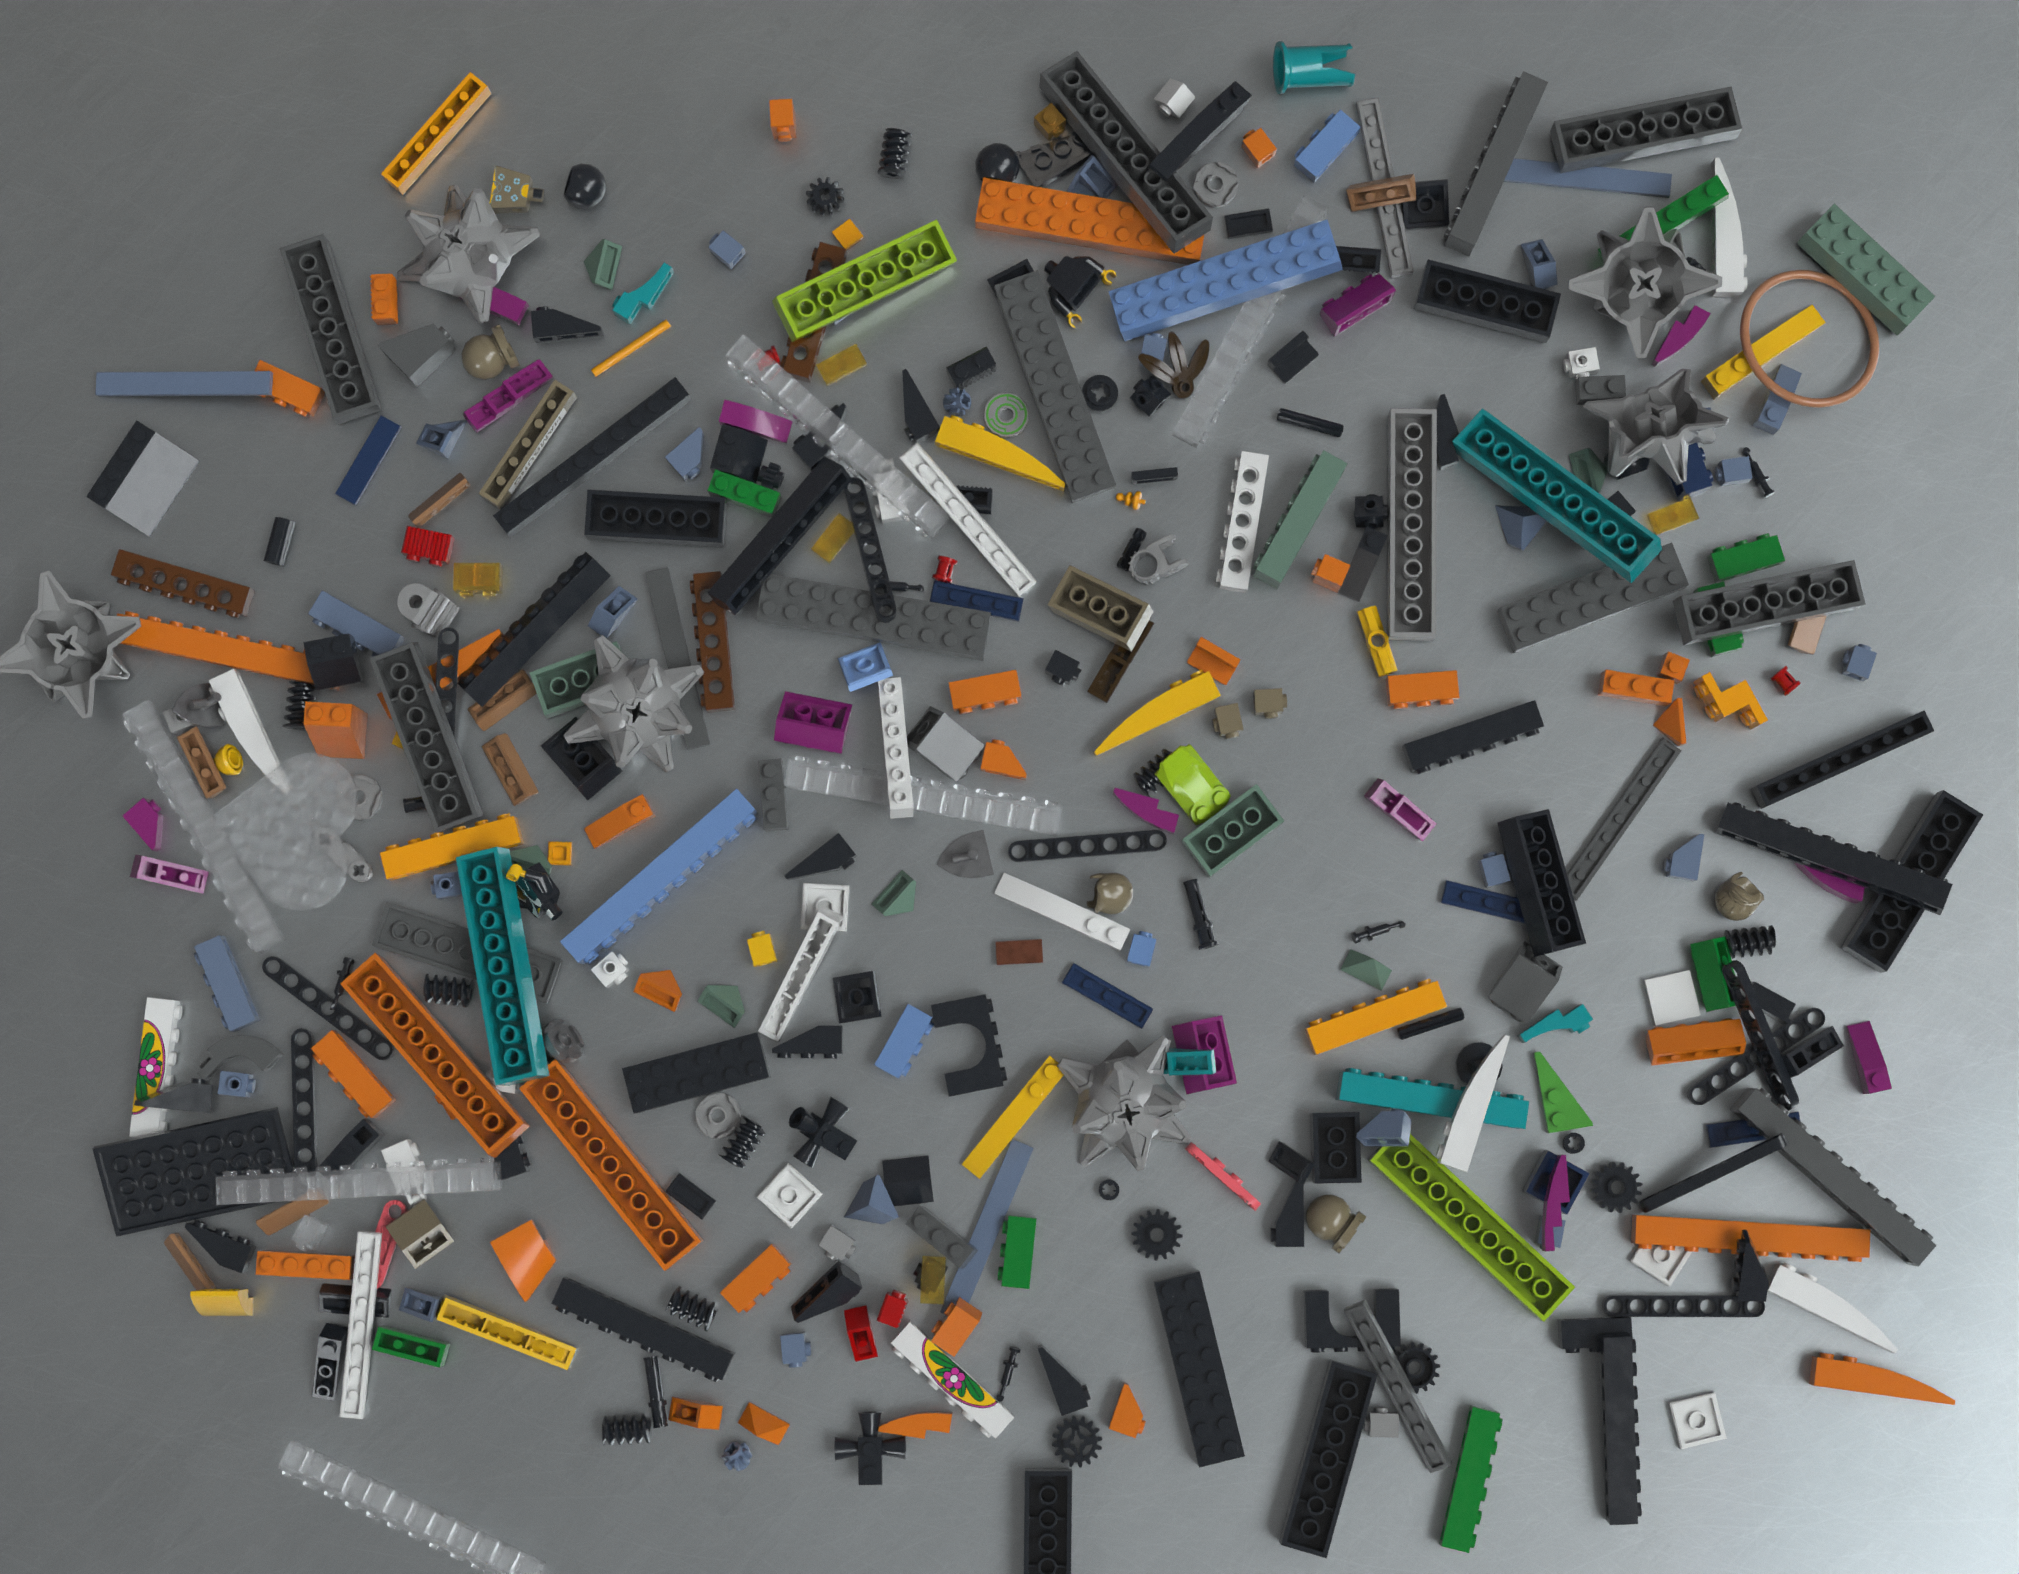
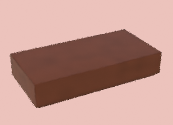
M1042 939L996 942L997 965L1043 963Z

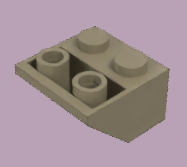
M425 1199L385 1226L415 1269L454 1242Z

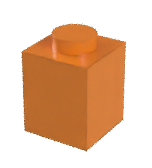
M1259 128L1257 131L1252 129L1243 136L1244 140L1241 147L1257 168L1276 155L1277 148L1262 128Z
M1668 651L1663 655L1656 677L1675 680L1674 684L1680 683L1683 680L1690 659Z

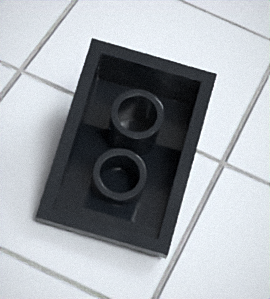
M574 717L544 742L541 747L588 801L623 771L620 767L616 766L615 760L597 740L567 743L564 734L578 720L577 717Z
M1042 1344L1038 1345V1351L1061 1416L1088 1407L1087 1401L1091 1400L1086 1384L1081 1385L1080 1380Z

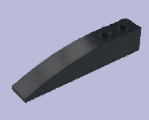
M1234 81L1150 163L1149 167L1167 181L1244 110L1252 95Z

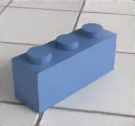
M1341 109L1336 115L1332 113L1324 122L1326 126L1321 131L1317 129L1309 139L1311 141L1306 148L1302 146L1294 155L1296 157L1294 166L1314 183L1359 134L1361 127Z
M908 1004L874 1065L900 1079L901 1075L906 1077L912 1066L909 1063L912 1055L917 1056L923 1046L920 1043L923 1035L928 1036L934 1026V1023L931 1022L933 1017Z

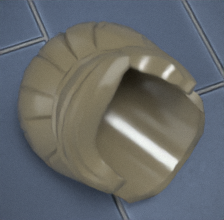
M1742 872L1734 874L1720 885L1715 894V904L1718 911L1725 918L1733 921L1747 919L1754 913L1759 904L1764 901L1763 893L1747 877H1740L1743 874Z
M1098 873L1090 876V879H1099L1094 887V899L1086 902L1087 906L1093 908L1095 913L1118 914L1129 907L1133 899V886L1126 876L1120 873Z

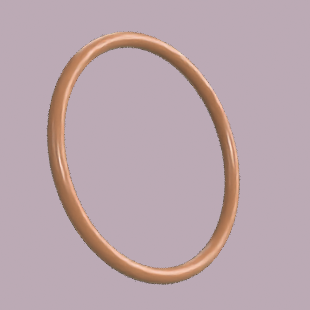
M1810 270L1783 272L1760 284L1751 294L1744 307L1740 322V339L1745 358L1756 377L1777 396L1801 406L1830 407L1853 398L1870 381L1879 357V336L1876 324L1870 311L1834 277ZM1794 279L1814 280L1835 288L1854 304L1866 324L1870 340L1869 360L1863 375L1855 385L1833 397L1808 398L1787 391L1764 372L1751 347L1749 326L1756 303L1771 287Z

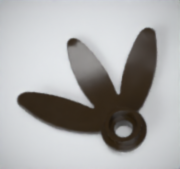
M1171 331L1168 334V348L1174 371L1166 363L1153 356L1140 354L1138 359L1154 376L1172 384V391L1177 397L1187 398L1194 390L1193 380L1200 374L1208 359L1209 341L1205 339L1199 344L1187 367L1183 345L1178 336ZM1185 383V384H1186V388H1185V390L1183 391V390H1182V385Z

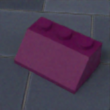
M1380 273L1375 276L1370 274L1360 281L1361 284L1356 288L1350 286L1341 293L1342 296L1334 300V298H1331L1323 303L1320 316L1333 336H1336L1391 302L1396 292L1394 286Z
M785 691L776 719L774 741L842 754L853 704Z
M1222 1016L1172 1026L1177 1049H1214L1216 1073L1182 1075L1186 1095L1237 1084Z

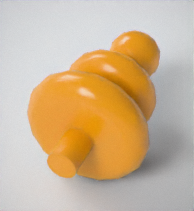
M1137 491L1134 496L1132 492H1128L1126 495L1122 493L1116 494L1117 501H1125L1126 506L1132 504L1134 510H1138L1141 504H1146V500L1142 499L1140 491Z

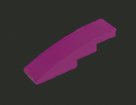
M538 359L504 380L500 387L485 395L482 401L464 411L463 416L477 433L516 407L551 380L553 376L541 360Z
M1563 1154L1558 1155L1544 1200L1542 1251L1545 1252L1555 1251L1553 1227H1562L1561 1203L1570 1202L1566 1155Z

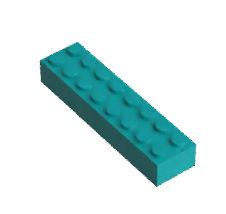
M1346 1068L1345 1072H1339L1335 1100L1452 1118L1466 1086H1461L1460 1090L1454 1089V1084L1440 1082L1437 1086H1432L1429 1080L1415 1079L1413 1083L1407 1082L1408 1077L1394 1075L1391 1079L1384 1078V1073L1371 1071L1368 1075H1362V1070ZM1493 1091L1483 1123L1526 1129L1530 1101L1524 1100L1523 1095L1507 1094L1506 1097H1501V1092Z

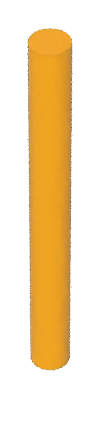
M665 319L592 368V373L597 377L670 328L671 325Z

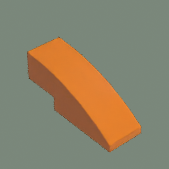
M928 1411L907 1414L879 1425L878 1432L925 1439L926 1430L949 1433L953 1412Z

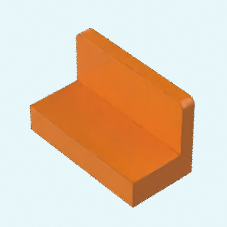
M1200 637L1187 663L1197 670L1202 669L1203 673L1209 671L1213 679L1223 685H1227L1241 659Z

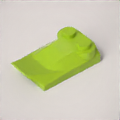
M1190 744L1187 746L1180 745L1160 762L1159 770L1154 773L1196 826L1205 823L1227 805L1231 797L1229 791L1221 784Z

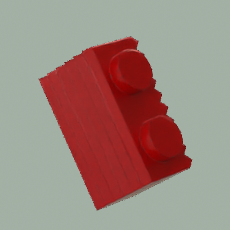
M407 526L401 553L407 556L406 560L420 562V559L429 560V565L442 567V564L449 565L455 538L450 534Z
M894 1289L892 1293L887 1292L876 1321L898 1328L901 1325L900 1322L903 1320L905 1309L909 1303L908 1299L905 1298L907 1294Z

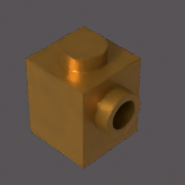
M1050 103L1034 116V125L1050 141L1053 137L1057 138L1065 131L1066 119Z

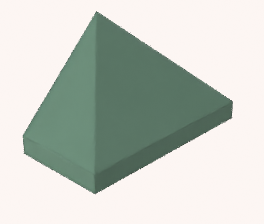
M602 239L584 260L592 283L609 290L613 289L622 246Z
M1585 448L1569 454L1574 475L1599 493L1608 472L1602 461L1591 448Z
M538 845L510 851L512 865L518 864L523 870H526L540 862L550 876L552 866Z
M901 870L873 901L872 905L884 916L913 911L916 881Z
M1350 949L1340 969L1382 991L1392 972L1391 969L1374 958Z
M707 985L698 999L699 1003L733 1028L737 1026L745 1013L738 986Z

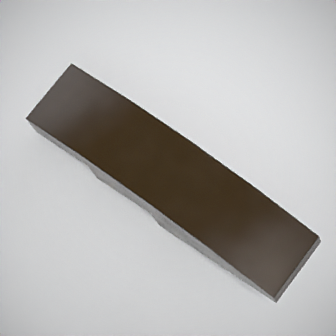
M1148 621L1132 652L1117 644L1114 645L1087 692L1108 703L1155 624L1154 622Z

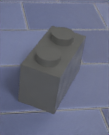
M1625 375L1579 377L1575 382L1576 405H1584L1587 401L1625 397Z

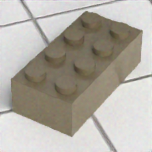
M1069 565L1047 604L1053 613L1131 652L1154 612L1148 603Z

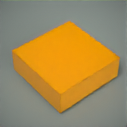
M848 219L832 231L833 236L840 245L847 250L864 238L851 219Z
M548 841L549 863L551 865L571 866L572 842Z

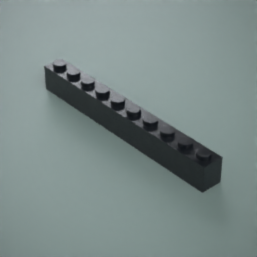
M674 377L503 507L493 517L510 538L689 403L692 400L690 395L678 379Z
M1737 802L1733 804L1727 803L1717 830L1719 835L1937 915H1941L1953 885L1948 883V880L1944 877L1926 875V872L1922 869L1904 867L1897 860H1885L1880 858V855L1875 852H1863L1858 850V847L1853 844H1841L1836 842L1831 836H1819L1814 834L1809 828H1797L1792 826L1787 820L1780 818L1775 820L1768 817V814L1759 810L1753 812Z

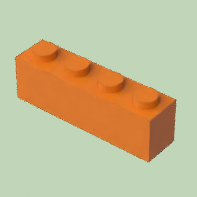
M1726 1018L1718 1022L1702 1021L1694 1025L1679 1024L1671 1028L1656 1027L1648 1030L1646 1044L1651 1066L1741 1055L1744 1054L1746 1040L1741 1020Z
M331 1030L311 1048L314 1052L313 1058L321 1066L323 1064L326 1065L330 1070L328 1075L336 1083L340 1082L345 1087L343 1089L344 1094L350 1100L355 1099L360 1105L358 1110L366 1118L369 1116L370 1118H377L396 1101L395 1097L337 1030Z
M261 1250L257 1251L255 1275L351 1280L354 1273L355 1255Z

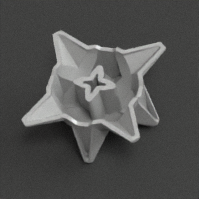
M458 185L449 186L444 216L415 210H408L405 214L407 221L423 244V252L397 272L399 281L420 282L425 287L446 292L455 297H461L479 324L488 322L493 287L499 283L504 271L510 265L511 257L540 236L538 227L503 225L498 220L482 189H473L469 197L466 198Z
M1644 207L1630 240L1601 230L1597 234V239L1604 261L1603 266L1568 280L1569 290L1597 299L1593 308L1598 313L1626 325L1636 358L1647 357L1660 325L1675 315L1684 306L1687 299L1722 287L1721 276L1688 264L1685 258L1681 233L1677 229H1673L1664 235L1662 234L1654 207Z
M1680 369L1658 386L1648 387L1645 392L1634 396L1629 394L1623 398L1587 401L1584 404V409L1609 421V474L1617 477L1635 461L1645 457L1654 458L1677 484L1687 481L1688 444L1697 442L1712 444L1716 439L1712 428L1725 426L1729 422V417L1703 408L1702 402L1699 401L1694 392L1689 390L1691 369Z
M50 571L40 573L38 608L31 615L22 631L20 641L0 656V673L30 674L51 701L57 702L65 695L82 719L90 718L93 714L95 681L128 680L130 673L113 651V648L139 629L141 621L139 617L108 616L110 604L106 601L71 599ZM69 645L76 648V650H72L71 648H69Z
M601 635L595 638L594 643L599 675L581 696L580 700L588 709L564 734L567 743L605 739L610 743L617 767H625L640 750L664 772L672 770L674 766L669 735L691 733L692 725L680 707V700L704 674L702 667L699 664L663 669L658 665L656 659H629L605 636Z
M1162 1035L1134 1057L1125 1056L1107 1060L1099 1065L1065 1058L1061 1059L1057 1067L1079 1094L1072 1129L1074 1133L1085 1134L1078 1161L1081 1165L1087 1167L1114 1147H1118L1134 1168L1140 1171L1145 1169L1151 1139L1188 1144L1191 1135L1174 1115L1186 1108V1102L1167 1083L1163 1076L1171 1040ZM1126 1104H1128V1107H1127L1128 1111H1127V1112L1125 1111V1109H1126L1125 1105H1126Z

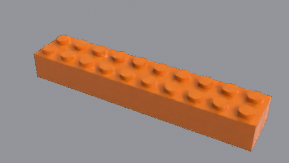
M984 177L975 219V227L977 229L1185 265L1200 261L1204 240L1203 235L1178 252L1173 253L1133 203Z
M374 953L340 983L488 1155L494 1158L497 1157L530 1127L382 956Z
M556 1059L548 1064L550 1076L527 1081L519 1089L664 1271L668 1270L704 1240L563 1063Z

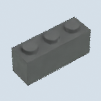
M781 758L758 760L764 830L766 832L789 830L783 760Z
M919 1206L906 1223L908 1227L959 1268L964 1269L978 1251L924 1206Z

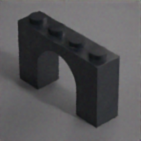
M986 994L931 1005L935 1028L956 1024H969L981 1031L986 1042L984 1057L976 1066L944 1074L949 1097L1004 1086L1003 1081H1007L1005 1067L1000 1068L998 1058H1003L1001 1045L995 1044L994 1035H998L996 1021L991 1022L990 1013L994 1012L991 998L987 999Z
M1373 1289L1374 1316L1392 1350L1395 1351V1347L1401 1346L1399 1289ZM1303 1290L1305 1347L1311 1348L1313 1353L1325 1352V1348H1334V1352H1348L1349 1347H1357L1359 1352H1365L1357 1336H1344L1338 1333L1332 1326L1329 1316V1291Z

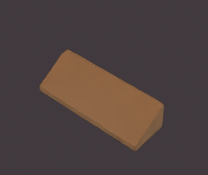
M1414 174L1350 185L1346 192L1351 212L1416 200Z
M458 473L413 510L408 517L417 528H420L468 489L471 484L462 473Z
M1827 616L1795 622L1788 646L1800 653L1814 654Z
M522 669L513 675L483 707L476 702L467 710L482 731H486L537 693L532 680Z
M194 727L178 736L177 739L206 799L216 797L226 789V785L198 727Z
M506 733L495 736L481 746L514 806L538 793V789Z
M317 1187L256 1220V1224L269 1236L327 1205L329 1200L323 1188Z
M179 1233L170 1234L164 1241V1244L195 1289H217Z

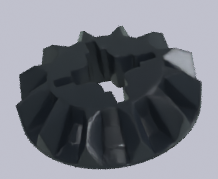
M1105 375L1090 377L1082 388L1086 404L1093 411H1105L1112 408L1118 398L1116 383ZM1104 385V393L1107 395L1106 397L1102 396L1097 402L1096 394L1093 391H1098Z

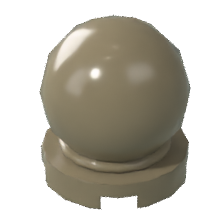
M500 324L491 328L493 332L491 336L485 334L473 336L465 343L461 353L464 369L473 377L483 380L495 378L503 371L505 364L509 365L511 369L520 365L511 344L506 340L505 333Z
M1335 1195L1317 1197L1310 1203L1306 1211V1221L1309 1229L1316 1237L1322 1240H1333L1332 1249L1337 1253H1340L1342 1248H1345L1357 1232V1227L1366 1219V1216L1360 1211L1352 1214L1350 1206L1345 1200Z

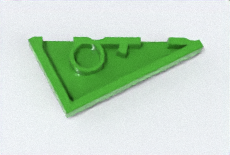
M1533 1053L1547 1132L1553 1133L1593 1126V1122L1542 1053Z

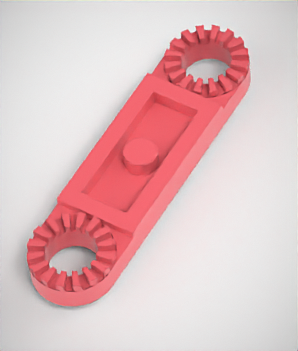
M1192 1142L1185 1148L1187 1152L1247 1203L1248 1206L1255 1211L1258 1209L1261 1203L1241 1186L1243 1181L1234 1173L1229 1175L1223 1170L1226 1166L1216 1157L1212 1160Z
M391 1200L385 1204L375 1231L382 1233L377 1289L384 1283L397 1245L385 1227L396 1219L390 1216L389 1209L392 1205H398L402 1210L400 1215L407 1211V1206L400 1200Z

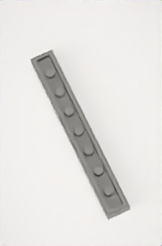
M1379 98L1357 101L1356 109L1371 181L1394 177ZM1400 203L1376 207L1390 277L1394 278L1413 274L1414 270Z

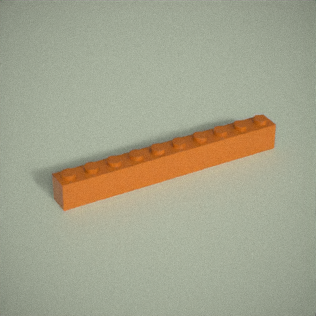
M125 611V615L117 613V616L139 617V614ZM148 616L147 619L139 618L141 627L120 643L314 685L307 665L305 649L301 653L294 651L295 647L281 645V648L272 646V642L259 640L258 643L250 642V638L237 635L235 639L228 637L226 632L214 630V634L205 632L206 628L192 625V629L184 628V624L180 622L170 621L169 624L161 623L160 618ZM340 687L329 688V689H333V690H338V691H339V688H340Z
M1632 1215L1631 1243L1638 1244L1637 1248L1652 1249V1245H1661V1250H1675V1246H1684V1251L1698 1252L1700 1247L1708 1248V1253H1722V1249H1731V1254H1739L1737 1253V1239H1741L1742 1230H1747L1759 1256H1769V1252H1778L1777 1257L1792 1258V1253H1798L1804 1259H1815V1255H1824V1260L1839 1261V1256H1846L1848 1261L1862 1262V1258L1870 1257V1229Z

